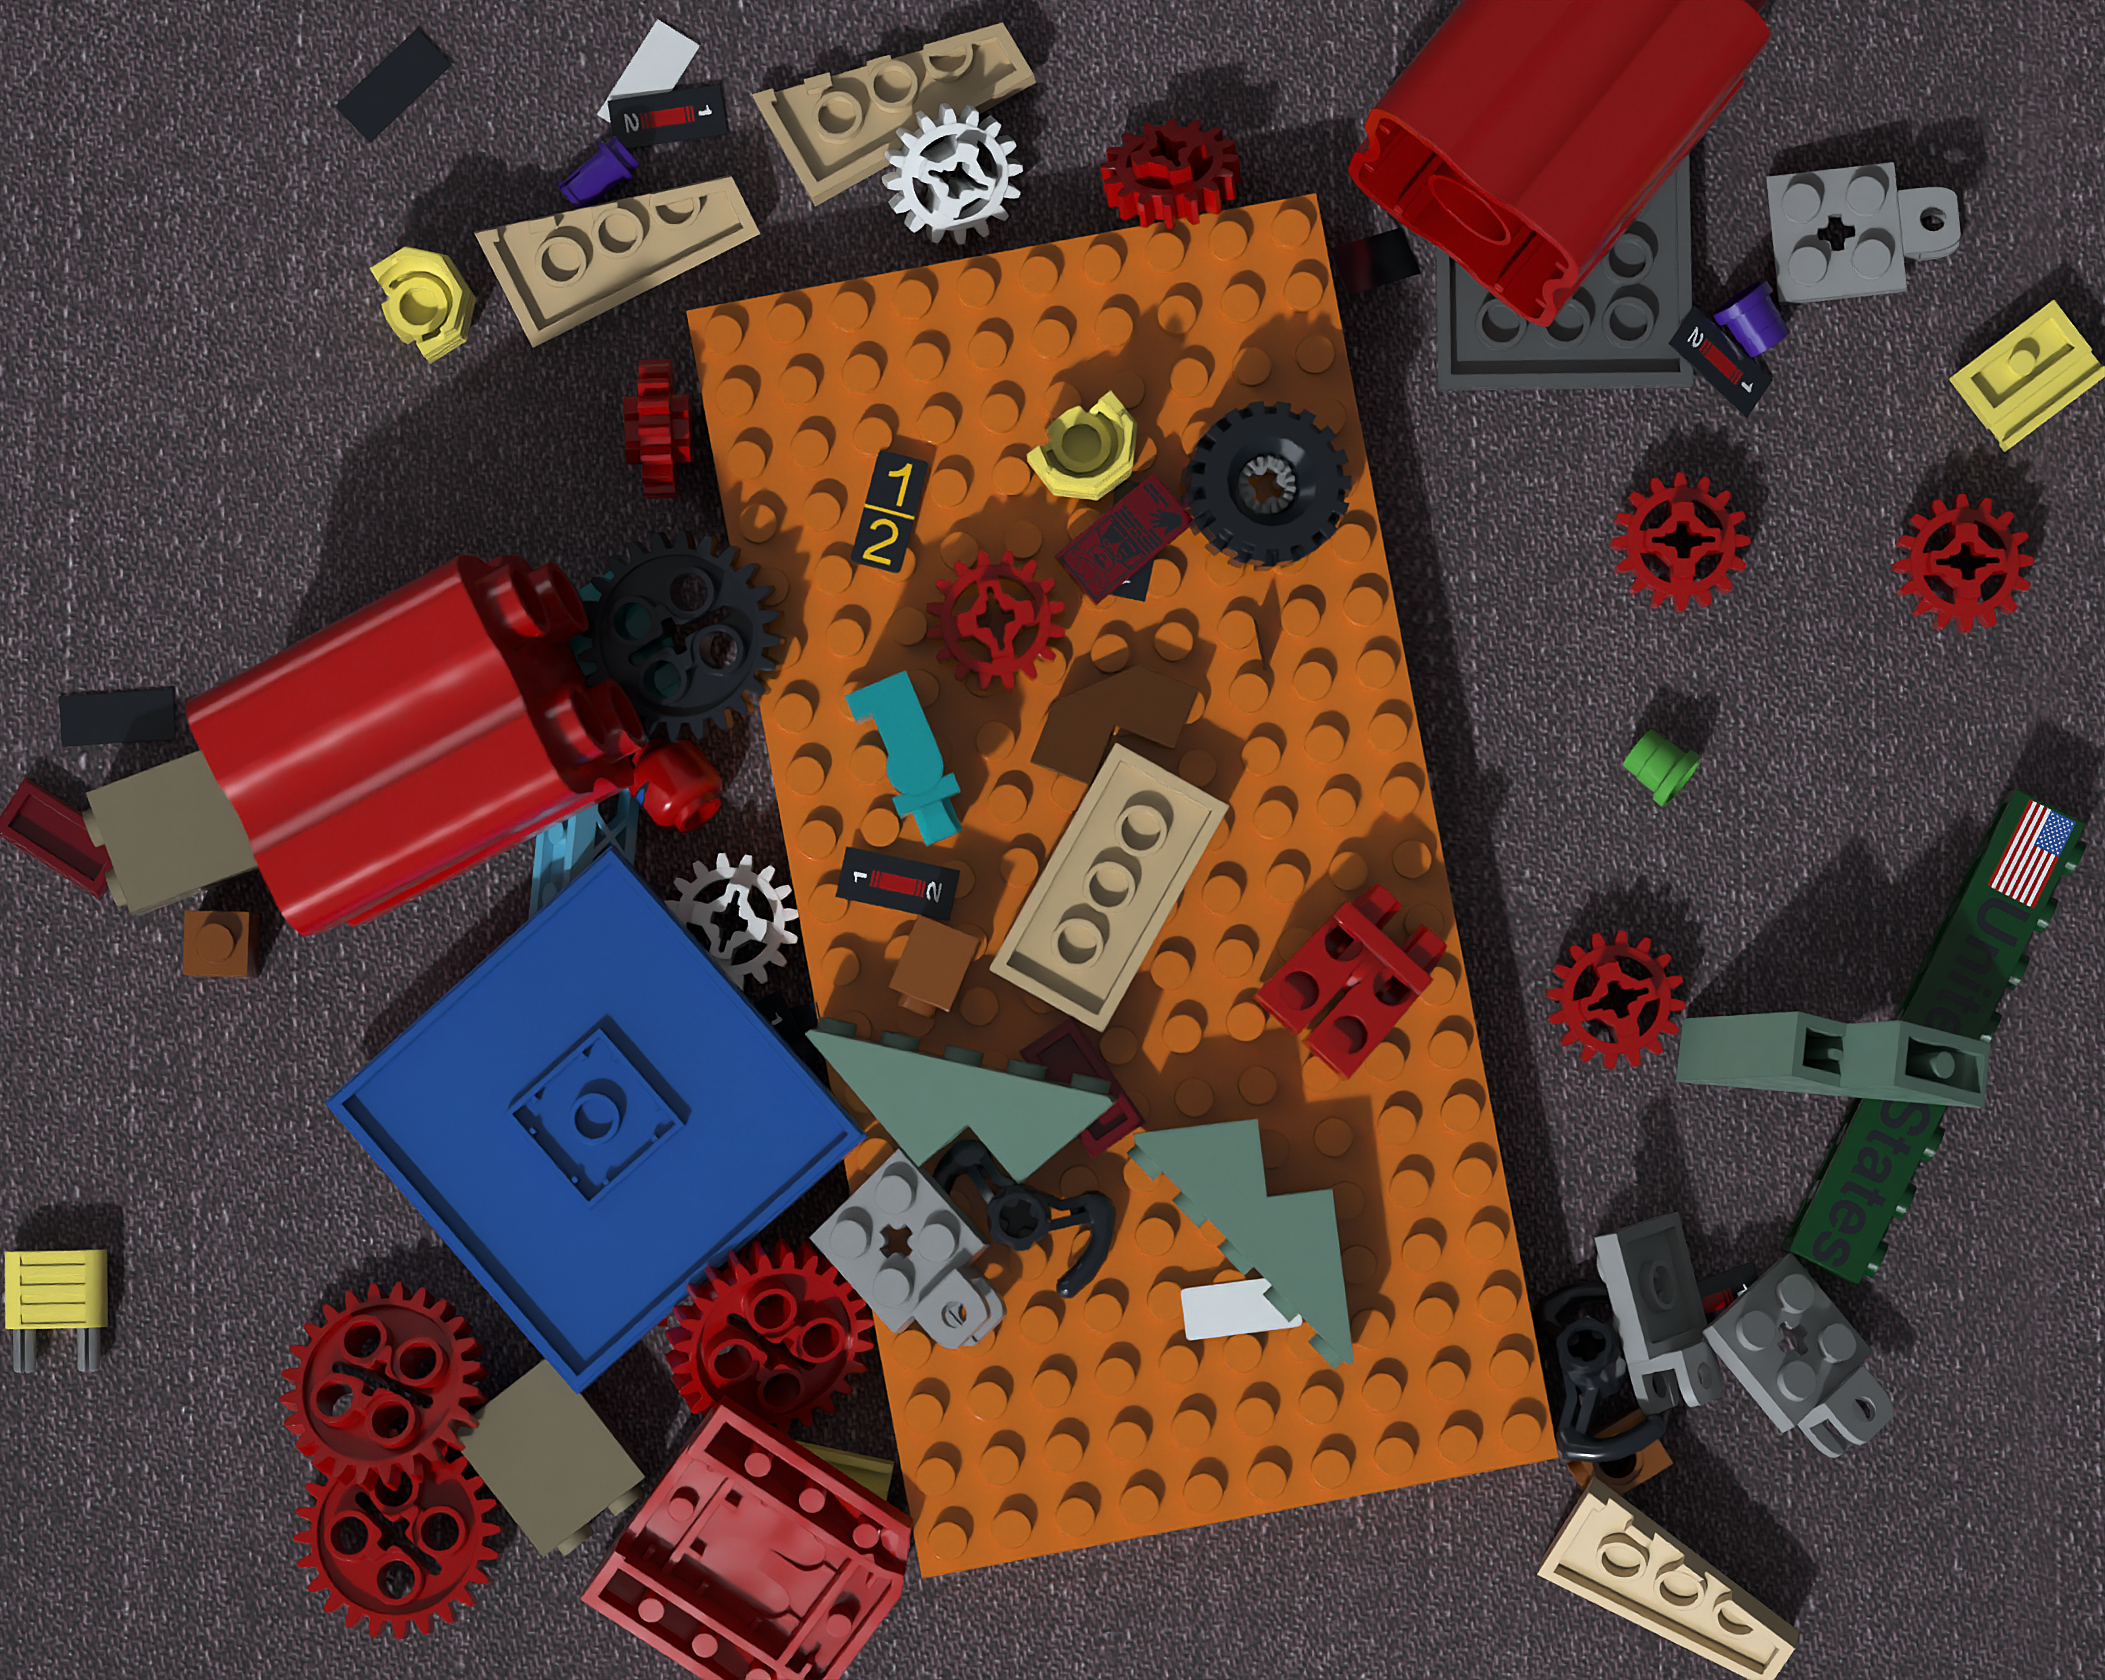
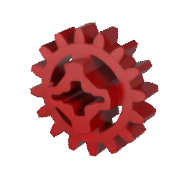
M1170 118L1166 125L1158 127L1148 122L1143 124L1144 134L1139 137L1125 132L1121 135L1122 147H1108L1106 150L1108 162L1101 164L1104 192H1106L1109 208L1119 207L1120 218L1124 221L1139 215L1141 227L1148 228L1155 220H1164L1167 230L1174 229L1177 219L1186 218L1193 225L1199 224L1200 212L1207 211L1216 215L1222 212L1221 200H1234L1237 196L1235 185L1241 183L1239 155L1236 154L1234 140H1223L1222 129L1219 127L1210 129L1205 133L1202 132L1201 120L1196 119L1186 128L1178 127L1176 118Z
M671 359L640 360L637 383L639 396H629L623 399L627 465L642 464V482L644 483L646 499L677 498V493L679 492L678 463L691 462L694 455L690 394L675 395V379Z
M1677 472L1673 476L1671 488L1665 489L1663 483L1658 477H1655L1648 482V492L1650 495L1648 499L1635 491L1626 498L1630 507L1635 511L1633 515L1618 513L1614 517L1613 523L1619 528L1624 529L1625 535L1613 538L1609 542V548L1616 551H1624L1626 558L1614 567V571L1616 574H1625L1630 571L1633 573L1636 579L1631 583L1628 590L1631 595L1640 592L1645 587L1652 591L1650 597L1651 608H1658L1665 598L1669 597L1673 600L1675 612L1683 613L1687 608L1689 597L1694 596L1696 602L1703 609L1712 604L1710 587L1723 594L1728 593L1733 588V585L1725 573L1727 571L1741 573L1746 568L1747 564L1741 558L1734 556L1735 550L1742 549L1751 544V537L1735 534L1734 527L1746 518L1744 511L1727 513L1724 506L1732 495L1728 490L1720 493L1715 498L1707 494L1710 478L1703 476L1694 488H1688L1684 472ZM1666 503L1664 522L1657 529L1639 531L1646 515L1655 507ZM1694 505L1707 512L1714 520L1717 528H1708L1694 515ZM1676 528H1682L1683 538L1694 540V543H1701L1699 546H1694L1685 552L1683 558L1677 557L1675 547L1666 546L1665 543H1658L1660 540L1669 538L1676 531ZM1720 555L1712 572L1706 578L1693 583L1695 564L1702 557ZM1651 557L1665 570V581L1651 573L1642 558Z
M1958 494L1953 498L1950 511L1947 510L1945 504L1940 499H1937L1928 504L1930 521L1917 513L1907 521L1911 529L1916 533L1914 537L1901 535L1896 538L1894 545L1900 550L1907 552V556L1905 559L1891 564V571L1906 574L1908 582L1903 584L1896 592L1899 597L1914 593L1919 600L1911 612L1915 618L1929 610L1934 612L1933 629L1940 631L1944 629L1951 619H1956V627L1959 634H1967L1972 630L1975 617H1977L1979 623L1985 629H1988L1997 624L1994 608L2008 615L2018 608L2014 599L2009 595L2011 591L2024 593L2030 588L2031 583L2018 576L2019 570L2034 564V557L2020 555L2017 549L2018 545L2029 538L2027 531L2011 535L2006 527L2011 523L2014 514L2009 510L1996 518L1990 515L1992 508V499L1983 498L1974 509H1969L1966 494ZM1947 524V531L1944 532L1945 543L1938 551L1923 553L1929 537L1939 527ZM1978 527L1985 530L1995 540L1999 549H1992L1978 536ZM1961 549L1964 559L1974 560L1975 563H1987L1967 573L1964 579H1962L1961 569L1950 568V565H1939L1959 554ZM2002 575L1994 593L1987 600L1978 604V598L1981 597L1980 585L1988 577ZM1925 579H1933L1947 592V602L1930 589Z
M1006 550L1000 564H991L986 551H978L977 568L970 570L963 562L958 560L954 563V568L959 579L953 584L939 578L935 583L936 588L945 596L943 603H927L926 612L940 618V624L926 630L928 640H944L946 644L936 655L939 664L949 662L954 658L959 662L954 675L957 681L961 682L970 672L979 674V690L986 691L992 677H1001L1006 691H1011L1014 688V674L1020 671L1032 682L1038 679L1036 667L1033 664L1037 658L1049 663L1055 661L1056 654L1046 644L1048 639L1057 640L1064 639L1065 637L1064 628L1051 624V617L1065 612V604L1058 601L1048 602L1046 596L1054 589L1056 582L1053 578H1048L1037 583L1033 579L1037 568V562L1031 559L1019 570L1013 567L1012 551ZM999 578L1017 583L1034 600L1016 601L1001 590ZM976 583L979 597L969 612L952 617L954 607L960 596ZM989 592L993 593L995 605H999L1001 613L1004 615L1013 614L1015 621L1005 624L1003 650L998 648L997 639L993 637L990 628H979L977 625V621L987 618V607L989 606L987 594ZM1040 625L1032 646L1023 655L1015 659L1013 644L1024 629ZM975 640L990 650L993 664L971 657L961 648L958 642Z
M1616 931L1612 939V945L1606 946L1599 932L1589 935L1591 951L1585 953L1582 948L1573 944L1567 948L1569 957L1574 962L1570 968L1564 965H1553L1551 972L1562 980L1561 987L1545 990L1544 997L1553 1001H1559L1560 1010L1546 1017L1549 1024L1564 1022L1568 1030L1561 1036L1558 1042L1562 1047L1573 1044L1576 1041L1580 1042L1582 1047L1578 1060L1587 1063L1594 1057L1596 1052L1602 1053L1604 1069H1614L1618 1054H1624L1630 1067L1639 1066L1641 1059L1639 1049L1645 1047L1652 1054L1659 1055L1663 1052L1661 1043L1656 1038L1659 1033L1677 1035L1679 1028L1668 1020L1670 1012L1684 1010L1686 1007L1685 1002L1671 998L1670 992L1671 989L1683 983L1682 976H1665L1663 969L1668 965L1672 957L1668 953H1664L1652 959L1647 955L1651 945V939L1647 937H1642L1633 948L1628 946L1626 931ZM1615 957H1622L1635 962L1650 977L1636 980L1621 972L1619 962L1616 961ZM1591 965L1590 971L1593 981L1585 997L1573 1001L1575 984L1581 973ZM1611 981L1616 990H1627L1630 992L1641 989L1642 991L1640 995L1631 997L1629 1002L1621 1005L1623 1016L1617 1018L1613 1009L1602 1010V1008L1588 1010L1589 1005L1600 1002L1599 998L1608 995L1607 984ZM1656 1000V1010L1652 1021L1639 1035L1640 1029L1637 1018L1646 1002ZM1593 1019L1607 1026L1615 1043L1601 1041L1593 1037L1580 1023Z

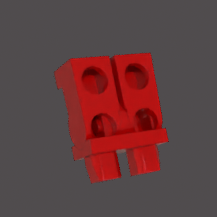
M1379 883L1357 897L1352 904L1348 901L1341 904L1252 996L1292 1035L1296 1036L1302 1032L1332 997L1341 990L1344 993L1342 998L1313 1027L1301 1043L1343 1081L1351 1078L1420 994L1433 982L1434 979L1429 974L1437 966L1448 947L1423 924L1419 925L1400 947L1382 933V928L1403 905Z

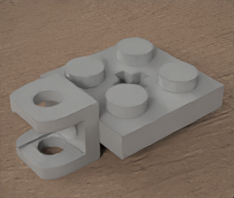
M1894 162L1766 177L1779 306L1906 292L1904 263L1942 258L1952 254L1959 247L1961 232L1956 193L1943 187H1924L1898 190L1897 192ZM1934 215L1943 221L1944 226L1937 231H1929L1922 226L1921 220L1927 216ZM1840 217L1844 226L1854 227L1855 237L1845 239L1843 250L1832 251L1829 241H1819L1818 230L1828 227L1829 218Z
M898 1149L809 1237L894 1334L903 1332L916 1319L939 1344L949 1349H957L963 1345H977L1007 1315V1307L999 1291L976 1265L970 1266L992 1243L922 1165L918 1167L903 1149ZM891 1226L896 1230L906 1226L911 1229L913 1234L909 1237L907 1243L912 1252L908 1257L901 1252L891 1254L888 1250L889 1238L887 1233ZM963 1306L966 1310V1320L962 1314Z
M1674 1212L1656 1216L1594 1238L1598 1250V1272L1607 1285L1614 1312L1613 1328L1617 1332L1623 1347L1634 1393L1642 1412L1646 1416L1653 1415L1677 1406L1679 1402L1677 1380L1683 1398L1689 1407L1703 1405L1720 1398L1723 1393L1721 1372L1716 1352L1706 1340H1701L1704 1337L1700 1332L1708 1324L1679 1213ZM1698 1369L1702 1376V1385L1698 1377ZM1653 1378L1656 1382L1657 1394L1653 1388Z
M1792 1253L1776 1261L1700 1332L1782 1433L1798 1425L1813 1445L1828 1457L1836 1458L1844 1454L1853 1443L1862 1445L1868 1442L1894 1417L1893 1405L1883 1388L1864 1365L1857 1368L1873 1351ZM1778 1327L1789 1331L1794 1336L1798 1348L1797 1352L1791 1350L1784 1353L1780 1349L1778 1344L1783 1336ZM1856 1399L1862 1400L1868 1405L1870 1409L1868 1421ZM1827 1419L1831 1421L1842 1435H1836L1829 1429Z

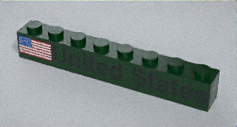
M2017 789L2004 794L1893 1021H1904L1986 1043L1991 1041L2002 1017L2001 1013L1995 1011L1996 1005L2005 988L2013 991L2017 987L2028 967L2030 957L2023 954V951L2033 930L2041 934L2046 929L2058 904V899L2052 897L2051 894L2061 874L2069 877L2082 858L2086 842L2080 840L2079 837L2086 825L2085 823ZM1855 1097L1780 1248L1851 1283L1859 1284L1864 1274L1873 1277L1879 1269L1889 1244L1881 1239L1891 1218L1894 1217L1901 1220L1915 1196L1917 1186L1910 1183V1180L1920 1160L1927 1163L1930 1162L1941 1144L1945 1128L1939 1126L1938 1123L1947 1105Z

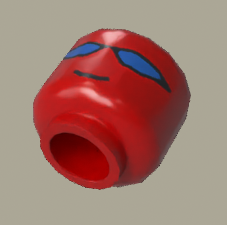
M655 738L647 742L644 748L635 753L632 759L635 765L633 768L634 784L628 787V791L658 829L664 831L679 830L681 833H689L705 824L718 811L721 805V801L718 798L722 790L721 775L693 741L683 738L682 740H669L665 742L663 738Z

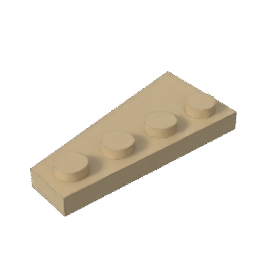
M1002 22L925 44L921 51L893 59L891 55L866 61L867 66L833 76H830L829 72L804 79L805 84L775 92L772 88L754 93L752 97L816 207L889 166L891 163L884 157L885 151L894 149L901 151L904 146L896 130L902 127L914 133L919 129L915 113L920 110L932 121L939 119L938 112L942 103H947L953 109L956 118H960L961 112L966 105L973 106L981 114L1035 84L1036 81L1032 70Z
M728 175L475 231L474 234L534 348L759 235L760 232L732 176Z
M1593 1476L1542 1557L1537 1575L1749 1680H1774L1796 1648L1799 1636L1797 1629L1595 1476Z

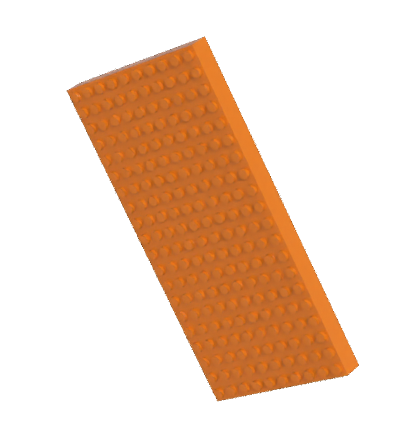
M1316 193L1223 210L1218 215L1212 213L1199 215L1200 223L1196 225L1188 222L1186 218L1177 219L1174 229L1167 230L1164 222L1153 223L1148 228L1137 226L686 311L730 546L741 548L736 567L740 569L748 564L758 563L761 569L752 581L755 588L767 585H774L776 591L763 602L765 609L783 610L785 615L781 619L769 624V632L786 637V643L769 647L767 654L780 662L782 668L775 671L762 670L760 677L772 690L769 694L757 695L815 1007L817 1002L820 1016L857 1024L855 1036L880 1041L882 1031L914 1036L921 1039L918 1050L944 1055L946 1045L980 1051L984 1053L982 1064L1007 1070L1009 1059L1025 1061L1019 1051L1069 1018L1070 1015L993 973L989 968L1115 743L1122 745L1229 805L1103 1033L1076 1019L1146 1123L1093 1159L1078 1137H1075L1027 1180L1022 1182L1061 1199L1080 1196L1085 1191L1098 1190L1114 1202L1117 1209L1115 1236L1108 1257L1095 1278L1071 1299L1063 1298L1056 1291L1057 1280L1076 1263L1087 1245L1090 1237V1228L1086 1223L1049 1231L1047 1236L1031 1249L1015 1251L1005 1245L998 1244L992 1238L987 1223L988 1205L970 1176L963 1174L956 1179L950 1192V1197L992 1243L970 1266L976 1265L999 1291L1007 1307L1005 1318L977 1345H963L957 1349H949L935 1341L916 1319L903 1332L894 1334L872 1310L910 1517L913 1519L912 1528L922 1579L1559 1458ZM1111 390L1138 424L1131 476L1126 480L1141 483L1154 472L1181 504L1180 497L1186 493V484L1180 483L1182 470L1189 463L1190 458L1187 456L1190 450L1203 436V433L1226 413L1235 408L1241 410L1249 403L1264 401V406L1272 407L1277 401L1290 403V411L1299 414L1304 409L1316 415L1312 422L1316 427L1322 430L1328 425L1335 433L1336 437L1330 442L1336 452L1341 449L1345 450L1349 462L1342 469L1344 476H1351L1352 490L1345 494L1344 502L1349 503L1345 517L1339 520L1335 526L1338 528L1337 531L1316 551L1291 566L1282 569L1280 566H1275L1268 571H1254V565L1245 564L1241 568L1227 564L1229 556L1222 552L1216 556L1212 555L1204 548L1209 543L1202 533L1194 536L1189 527L1154 557L1145 602L1108 595L1097 606H1094L1056 561L1054 556L1112 508L1116 487L1099 500L1053 495L1027 462V454L1039 445L1040 447L1047 445L1050 440L1046 436V430L1064 412L1079 405L1085 412H1089L1098 403V400ZM882 450L922 460L928 464L899 573L858 564L851 560L877 456ZM1265 472L1258 479L1248 478V484L1256 490L1253 500H1257L1259 504H1263L1269 497L1279 498L1280 492L1272 487L1274 476L1269 472ZM1190 509L1186 510V512L1192 517ZM985 550L991 564H1000L1006 550L1012 551L1013 567L1019 570L1031 559L1037 562V568L1033 579L1039 583L1042 580L1053 578L1056 582L1054 589L1046 596L1048 602L1058 601L1065 604V612L1051 617V624L1065 629L1064 639L1057 640L1048 639L1046 644L1056 654L1055 661L1049 663L1037 658L1033 664L1036 667L1038 679L1032 682L1020 671L1014 674V688L1011 691H1006L1001 677H992L986 691L979 690V674L970 672L961 682L957 681L954 675L959 662L954 658L949 662L939 664L936 655L946 644L944 640H928L926 630L940 624V618L926 612L927 603H943L945 596L936 588L935 583L940 578L954 584L959 579L954 568V563L958 560L963 562L970 570L977 568L978 551ZM999 578L1001 590L1016 601L1034 600L1017 583ZM976 583L960 596L954 607L952 617L969 612L979 597ZM989 592L987 594L989 600L987 618L977 621V625L979 628H990L993 637L997 639L998 648L1003 650L1005 624L1015 621L1013 614L1004 615L1001 613L999 605H995L993 593ZM1254 619L1257 620L1267 671L1263 670ZM1040 625L1024 629L1013 644L1015 659L1023 655L1032 646ZM975 640L958 642L961 648L971 657L993 664L990 650ZM1136 665L1198 688L1174 750L1113 727L1091 786L1030 763L1052 704L1060 698ZM905 670L942 756L943 776L953 773L961 791L960 795L950 798V801L961 825L962 832L929 846H926L914 815L912 814L901 819L892 798L900 795V793L895 790L888 779L886 763L889 753L875 720L871 719L857 725L845 698V695ZM846 846L960 871L950 920L945 921L927 917L980 940L951 1012L937 1008L933 1019L897 1005L901 992L890 988L889 985L918 915L835 897ZM1379 883L1403 905L1382 928V933L1400 947L1419 925L1423 924L1448 947L1437 966L1429 974L1434 979L1433 982L1420 994L1351 1078L1343 1081L1301 1043L1313 1027L1342 998L1344 993L1341 990L1332 997L1302 1032L1296 1036L1292 1035L1257 1003L1252 996L1345 901L1352 904L1357 897ZM825 1058L831 1092L869 1134L868 1138L844 1158L850 1195L852 1196L902 1147ZM1257 1118L1267 1195L1322 1188L1333 1189L1354 1363L1347 1364L1343 1361L1334 1370L1308 1343L1317 1332L1303 1318L1302 1324L1298 1327L1197 1340L1187 1339L1181 1300V1291L1183 1289L1263 1279L1264 1277L1254 1267L1243 1275L1217 1248L1226 1237L1209 1220L1198 1228L1172 1201L1181 1190L1164 1173H1161L1153 1181L1127 1154L1136 1144L1133 1139V1133ZM968 1127L922 1166L932 1176L938 1162L956 1142L968 1139L982 1141ZM991 1152V1159L1000 1173L1014 1179ZM989 1176L985 1178L994 1195L999 1190L1004 1189L994 1184ZM1051 1208L1052 1219L1070 1215V1210L1059 1211ZM891 1226L887 1233L889 1238L887 1247L891 1254L901 1252L908 1257L912 1252L907 1241L913 1233L908 1226L898 1230ZM963 1306L962 1314L966 1320V1310Z

